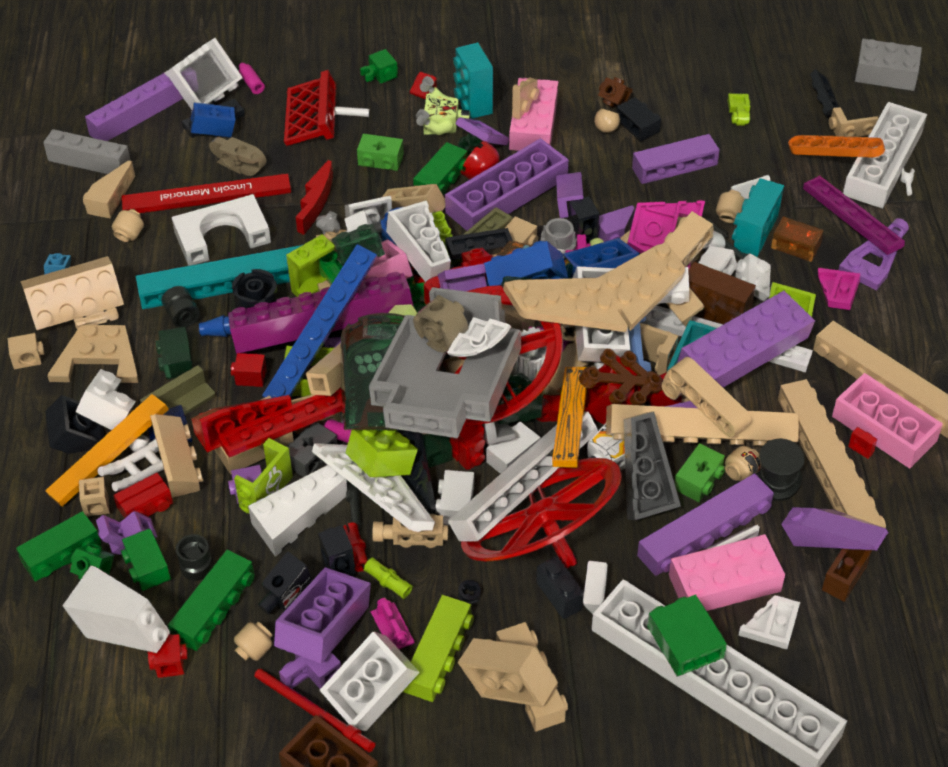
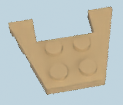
M80 325L48 373L49 382H70L74 364H119L116 377L121 379L120 383H138L139 381L125 325Z

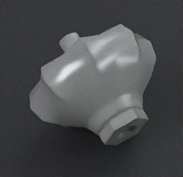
M329 211L328 214L319 216L316 219V226L323 231V234L327 231L337 233L340 230V223L337 220V214Z

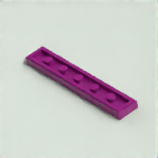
M818 176L804 183L803 189L885 254L889 255L904 247L905 241L823 177Z

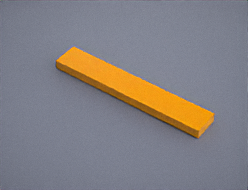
M151 394L45 490L46 493L63 507L79 492V480L91 479L98 475L99 467L111 463L152 425L150 415H163L169 410L167 405Z

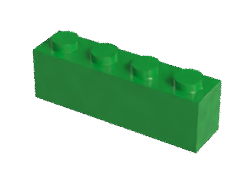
M226 550L168 624L170 634H179L181 643L186 644L187 647L196 652L202 644H206L214 628L225 619L226 612L231 606L236 605L243 590L252 584L255 577L252 561Z

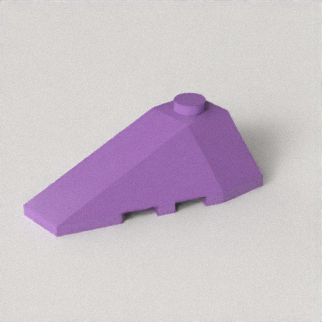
M793 507L781 524L793 546L877 550L888 533L883 527L834 509Z

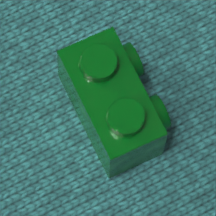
M150 528L122 539L124 549L120 550L125 564H131L132 568L128 570L133 583L138 582L142 591L171 580L167 564Z

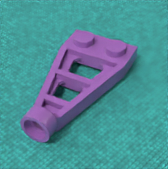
M897 218L888 228L900 238H903L909 226L906 221ZM868 240L850 252L839 265V271L860 273V283L877 291L888 277L897 251L887 255ZM872 253L882 258L883 261L878 267L862 258Z

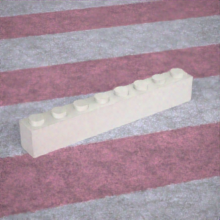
M584 412L580 448L598 432L589 412ZM557 425L448 520L459 541H479L559 468L552 465Z

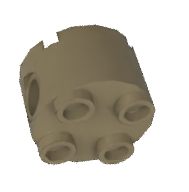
M437 295L413 318L414 327L421 339L426 337L429 340L426 344L430 348L443 353L450 348L459 333H466L469 326L463 315V306L457 301L452 303L440 295Z

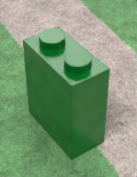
M696 594L690 597H681L672 604L658 606L649 612L647 627L677 677L724 658L727 643Z

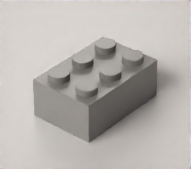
M862 39L855 82L914 91L919 73L922 47Z

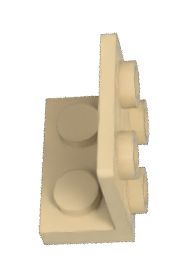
M640 323L643 358L656 362L654 371L661 375L667 372V368L676 351L678 335Z

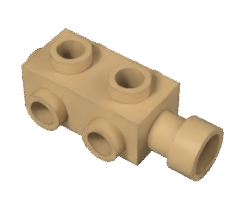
M429 514L435 521L433 529L415 532L409 530L393 517V524L373 522V541L383 542L384 539H393V545H401L405 548L412 545H425L428 548H434L436 546H443V540H448V525H443V516ZM404 537L410 538L409 540H403ZM430 537L434 538V540L429 541L427 539Z

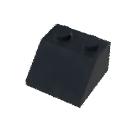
M61 395L45 411L49 447L68 454L88 451L105 437L104 428L97 422L77 413L76 410L80 401Z

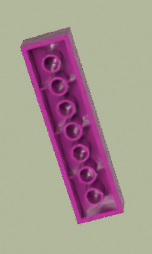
M391 272L386 277H370L365 279L331 332L355 327L366 322L382 320L395 305L412 304L413 306L410 288L404 273ZM330 287L323 288L320 292L316 293L304 292L299 297L279 298L276 302H261L251 308L239 307L229 312L230 331L236 354L297 340Z

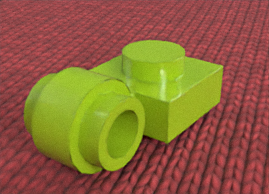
M728 94L727 101L729 113H732V124H736V126L749 124V95Z

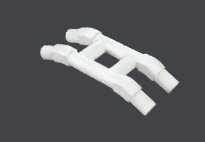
M156 439L121 460L99 467L98 474L100 476L114 475L126 469L131 476L112 483V489L116 492L124 490L164 470L162 460L155 454L159 451ZM146 458L152 466L140 471L134 463Z

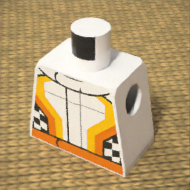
M605 423L589 440L587 456L588 458L610 459L619 466L620 470L625 469L624 440H613V435H606Z

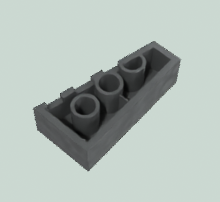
M654 411L623 419L627 520H637L680 507V501Z

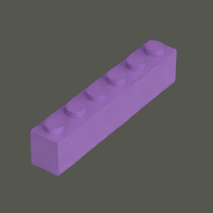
M188 67L181 72V75L192 91L196 92L198 91L196 72ZM163 73L85 116L89 135L95 139L109 141L182 100L183 97L170 78Z
M754 473L639 541L637 556L655 576L662 572H668L671 558L695 553L702 548L706 549L718 538L728 536L736 527L744 526L756 515L766 513L772 506L774 492Z

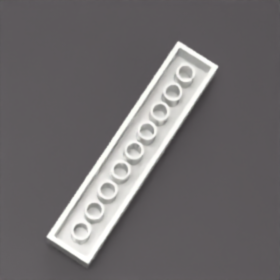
M624 579L593 613L592 631L800 767H820L843 735L847 723L845 719L728 645L726 646L723 659L677 677L647 627L649 612L658 606L665 605Z

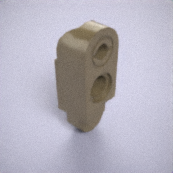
M217 137L209 144L210 150L216 157L220 158L217 163L239 174L243 173L247 176H252L266 165V157L260 149L231 137L229 140Z

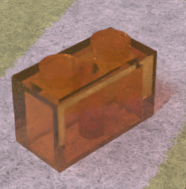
M782 217L774 232L771 248L812 262L821 245L824 230Z

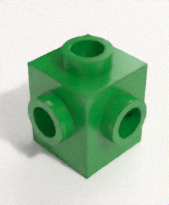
M88 543L86 546L76 548L72 554L70 572L78 575V578L81 580L90 566H95L109 575L114 554L101 550L102 547L97 544Z

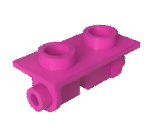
M386 598L378 600L377 609L371 611V614L381 634L387 636L398 649L414 644L415 642L395 603H391Z

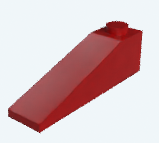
M285 395L213 408L191 418L194 433L208 453L221 447L218 441L219 434L292 405L291 397Z

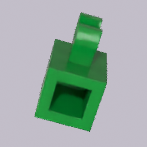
M386 49L368 55L369 66L360 68V75H365L366 82L372 81L375 77L381 84L398 77L397 62Z

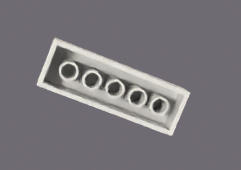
M888 102L869 137L881 138L883 140L885 152L878 157H857L846 178L843 194L849 198L883 209L901 175L902 169L905 167L923 132L927 114Z

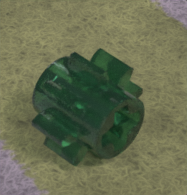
M468 133L467 137H461L457 147L467 150L469 156L476 147H482L481 139Z

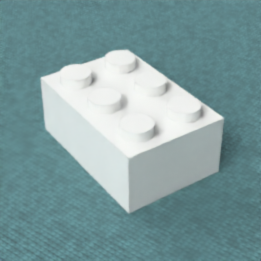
M373 631L320 691L349 725H353L359 730L367 731L420 672L387 636Z

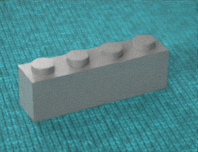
M52 129L43 142L48 161L109 174L125 162L131 161L126 145Z

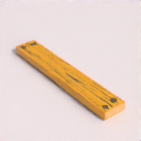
M565 367L552 458L553 467L578 466L587 388L579 382V375L587 367Z

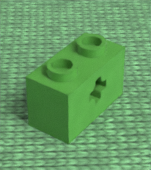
M370 134L362 135L357 149L358 165L398 171L404 155L403 139Z
M699 443L676 474V491L700 502L704 495L708 496L711 493L716 478L720 480L725 472V466H723L725 456Z

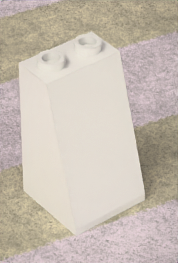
M90 566L63 604L67 613L86 638L157 653L170 634V631L148 599L95 566Z

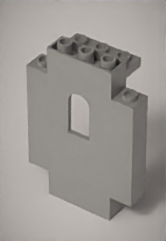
M434 287L429 292L430 301L437 295H440L452 303L454 301L459 302L464 308L463 315L468 325L473 317L487 322L489 319H494L505 323V309H502L501 296ZM405 315L369 385L371 405L384 407L385 428L458 438L466 419L490 422L521 350L520 329L510 328L504 338L492 348L482 351L477 355L467 356L460 373L455 374L438 371L446 352H438L430 348L426 344L429 340L426 337L421 339L414 327L413 318L415 316Z

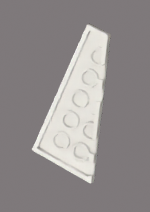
M314 443L312 452L409 530L420 532L433 529L435 521L401 476L370 478L345 454L347 445Z

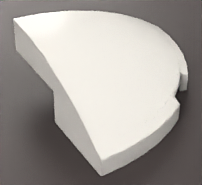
M473 317L465 334H458L447 353L457 357L477 355L500 342L511 326L494 319H489L487 322Z

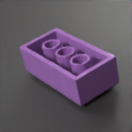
M325 567L276 620L274 646L322 663L368 609L371 583Z

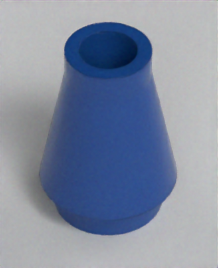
M222 315L199 323L201 336L228 337L231 334L229 316Z

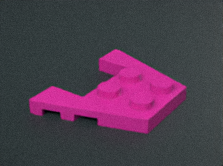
M699 200L694 203L678 201V203L666 204L665 202L637 203L627 244L641 254L656 245L663 244L666 236L670 232L675 231L678 217H687L691 211L702 217L705 201Z

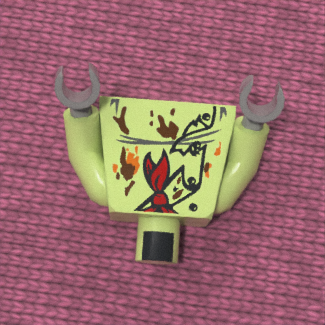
M425 76L420 85V90L423 92L429 91V94L426 96L425 110L420 109L416 114L417 124L423 126L424 135L455 133L457 131V125L455 124L457 119L460 117L470 119V110H458V99L448 97L436 87L433 88V79Z

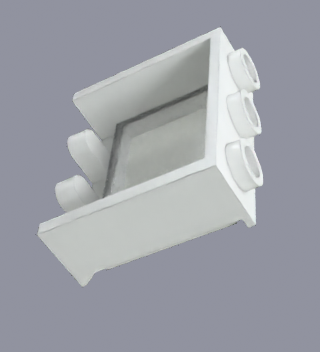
M216 38L210 40L165 72V75L173 82L191 110H193L194 102L209 104L212 100L218 101L225 96L223 93L225 90L230 92L238 86L237 82L242 79V76Z

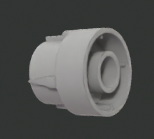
M555 218L550 220L546 226L544 225L541 241H548L556 249L565 251L577 250V237L573 224L564 218Z

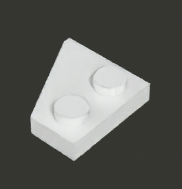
M775 595L767 602L764 608H760L754 614L753 619L740 627L739 636L787 649L800 602Z

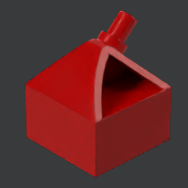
M616 355V361L631 374L638 376L631 368L624 366L620 361V357ZM605 364L598 369L599 372L617 374ZM598 382L595 387L587 388L584 412H589L593 419L604 425L606 423L607 406L612 404L609 396L615 389H619L622 384ZM634 385L626 394V399L621 405H632L630 397L636 391H640L641 386Z

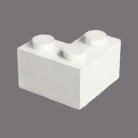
M100 369L85 390L76 412L112 430L130 414L136 401L130 399L126 394L116 391L121 379L111 372Z

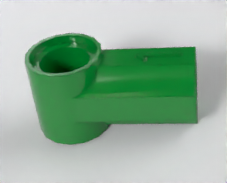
M334 250L318 259L319 273L327 279L330 286L342 269V265L338 261L337 252Z

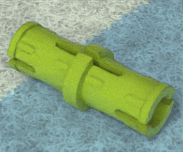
M373 557L365 564L364 571L376 578L382 587H388L402 599H405L410 594L413 586L396 575L395 570L392 568L388 569Z

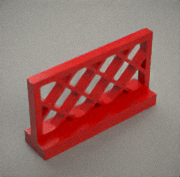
M329 70L321 72V78L288 88L284 143L286 146L324 135L326 140L334 138L336 83ZM320 86L315 92L312 91L315 87ZM301 92L297 97H293L295 93ZM307 95H310L305 101H302ZM316 98L319 99L314 105H311ZM298 104H300V106L294 111L293 109H294ZM306 108H309L304 115L301 114ZM315 112H318L313 119L310 118ZM297 117L300 118L295 124H292ZM306 121L309 122L304 128H301ZM314 125L318 126L316 130L309 131ZM296 131L299 132L296 136L291 137Z

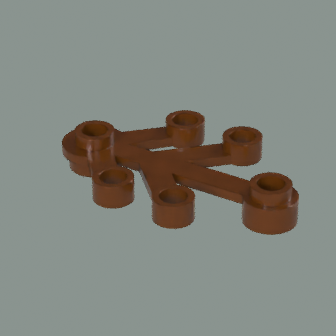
M605 349L600 355V360L617 374L599 372L595 367H587L579 375L581 385L589 389L595 387L598 382L622 384L619 389H615L610 394L609 400L612 404L621 405L626 399V394L634 385L641 386L642 388L630 397L632 405L642 406L646 402L648 394L658 393L662 390V378L653 371L647 372L636 362V355L631 351H626L620 357V361L624 366L631 368L638 376L631 374L616 361V354L611 349Z

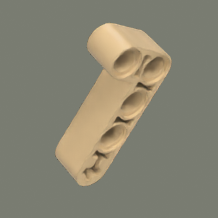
M683 358L667 371L662 382V390L665 395L675 400L684 394L725 435L733 437L751 422V416L748 411L692 358Z

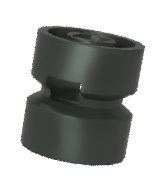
M175 286L163 294L162 304L176 327L186 328L196 323L199 319L200 311L185 287Z
M190 534L179 540L176 545V553L182 575L192 581L204 579L213 568L207 540L198 534Z

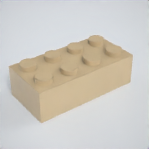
M108 256L21 281L36 330L124 305L114 268Z

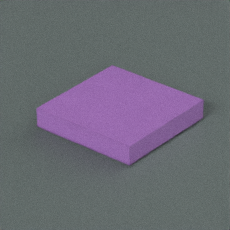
M460 117L455 123L488 143L507 145L509 142V137L479 120Z

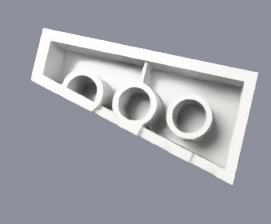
M427 200L389 211L386 230L395 244L406 253L407 259L425 282L432 277L438 276L439 273L445 270H450L451 263L445 245L439 237V230L433 222V215L429 212Z
M326 465L248 506L252 525L275 557L282 552V548L287 543L291 544L298 538V534L306 527L310 528L316 523L315 520L320 515L329 512L346 497V479L332 467Z

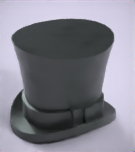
M788 439L770 440L760 450L761 469L756 475L774 492L772 500L784 501L793 497L801 486L802 474L800 469L804 464V453L796 443Z

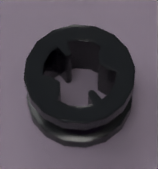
M473 580L463 581L458 589L459 600L471 605L478 602L481 594L480 585ZM468 589L470 592L474 591V595L470 596L469 593L465 594V590Z

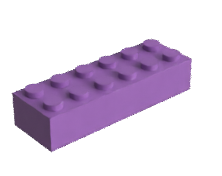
M540 138L445 194V213L467 231L495 207L509 214L557 185L556 175L568 174V159Z
M782 291L683 347L678 362L685 357L692 358L717 383L725 387L807 339L815 320L785 291Z

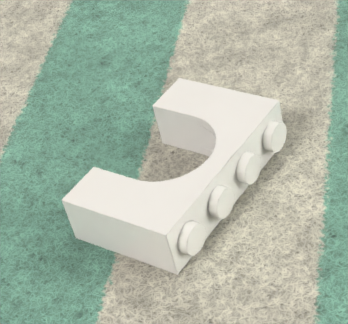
M253 194L172 217L174 232L188 266L209 261L207 245L203 237L210 229L217 226L231 225L239 228L244 233L250 248L271 243L269 227Z

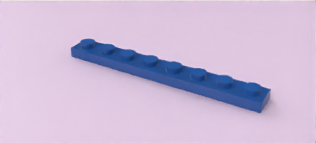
M358 244L355 246L262 395L263 398L268 396L271 398L285 395L292 396L376 261L377 254Z

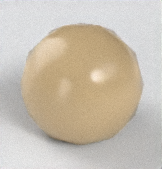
M601 108L595 115V126L603 133L613 132L620 124L619 114Z

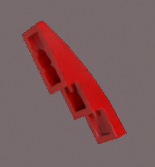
M330 160L305 185L306 195L300 201L301 211L296 216L297 232L303 235L316 221L330 193L333 180L332 161Z

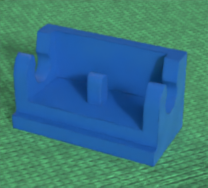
M194 102L191 114V133L231 137L235 124L234 107Z

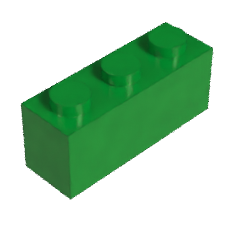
M446 142L413 178V185L437 184L444 196L451 184L457 181L461 170L465 171L466 168L463 165L468 158V151Z
M82 511L16 547L22 564L36 582L41 578L49 576L62 566L70 564L72 554L76 548L86 546L88 543L100 546L101 542L96 528Z

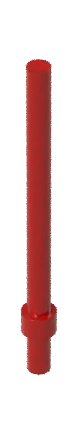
M258 669L256 671L255 678L311 715H317L354 744H357L367 752L373 751L375 743L363 736L361 730L353 725L343 723L264 670Z

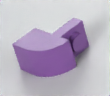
M136 511L132 512L121 522L105 515L96 520L100 538L104 542L109 543L114 554L121 555L120 550L124 549L122 539L149 528L155 539L157 538L151 518Z
M332 653L322 663L295 654L296 660L288 662L279 671L281 682L291 689L308 677L321 689L339 670L341 662Z

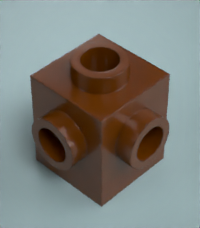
M614 76L612 80L606 77L599 87L598 96L604 98L603 103L614 107L615 104L621 105L627 102L633 89L625 86V81Z

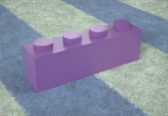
M710 134L635 152L633 153L632 169L641 184L715 166L718 164L719 148Z

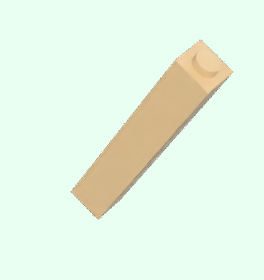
M391 332L362 342L348 351L345 356V380L350 379L354 375L348 368L351 359L358 353L371 352L374 342H370L382 336H392ZM340 344L306 373L312 395L331 396L341 387ZM356 349H358V350L350 357V359H349V361H348L349 356H350Z

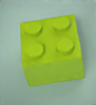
M385 425L381 427L368 426V430L351 431L345 454L370 478L410 475L418 449L410 443L409 439L403 437L397 429L385 428Z

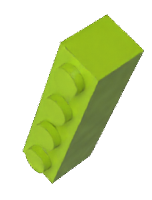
M445 595L441 596L411 660V663L420 673L403 690L404 693L430 702L434 701L437 693H442L445 685V674L452 671L455 662L456 650H461L465 639L463 636L465 630H470L473 624L474 615H471V604Z

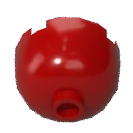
M487 141L481 142L484 146L481 148L476 147L463 165L466 169L465 171L461 170V174L468 180L500 162L497 150Z

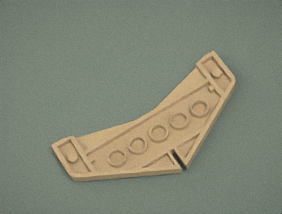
M663 243L652 247L598 278L513 280L505 282L503 290L518 314L525 319L626 332L627 327L631 331L681 281L685 267L669 244Z

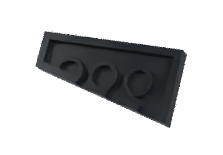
M404 430L400 434L409 439L410 443L418 450L410 475H401V477L429 514H434L437 510L422 433Z

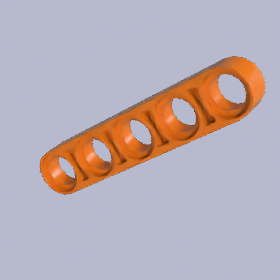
M798 135L791 138L788 142L791 153L796 155L878 157L885 152L883 140L875 137Z

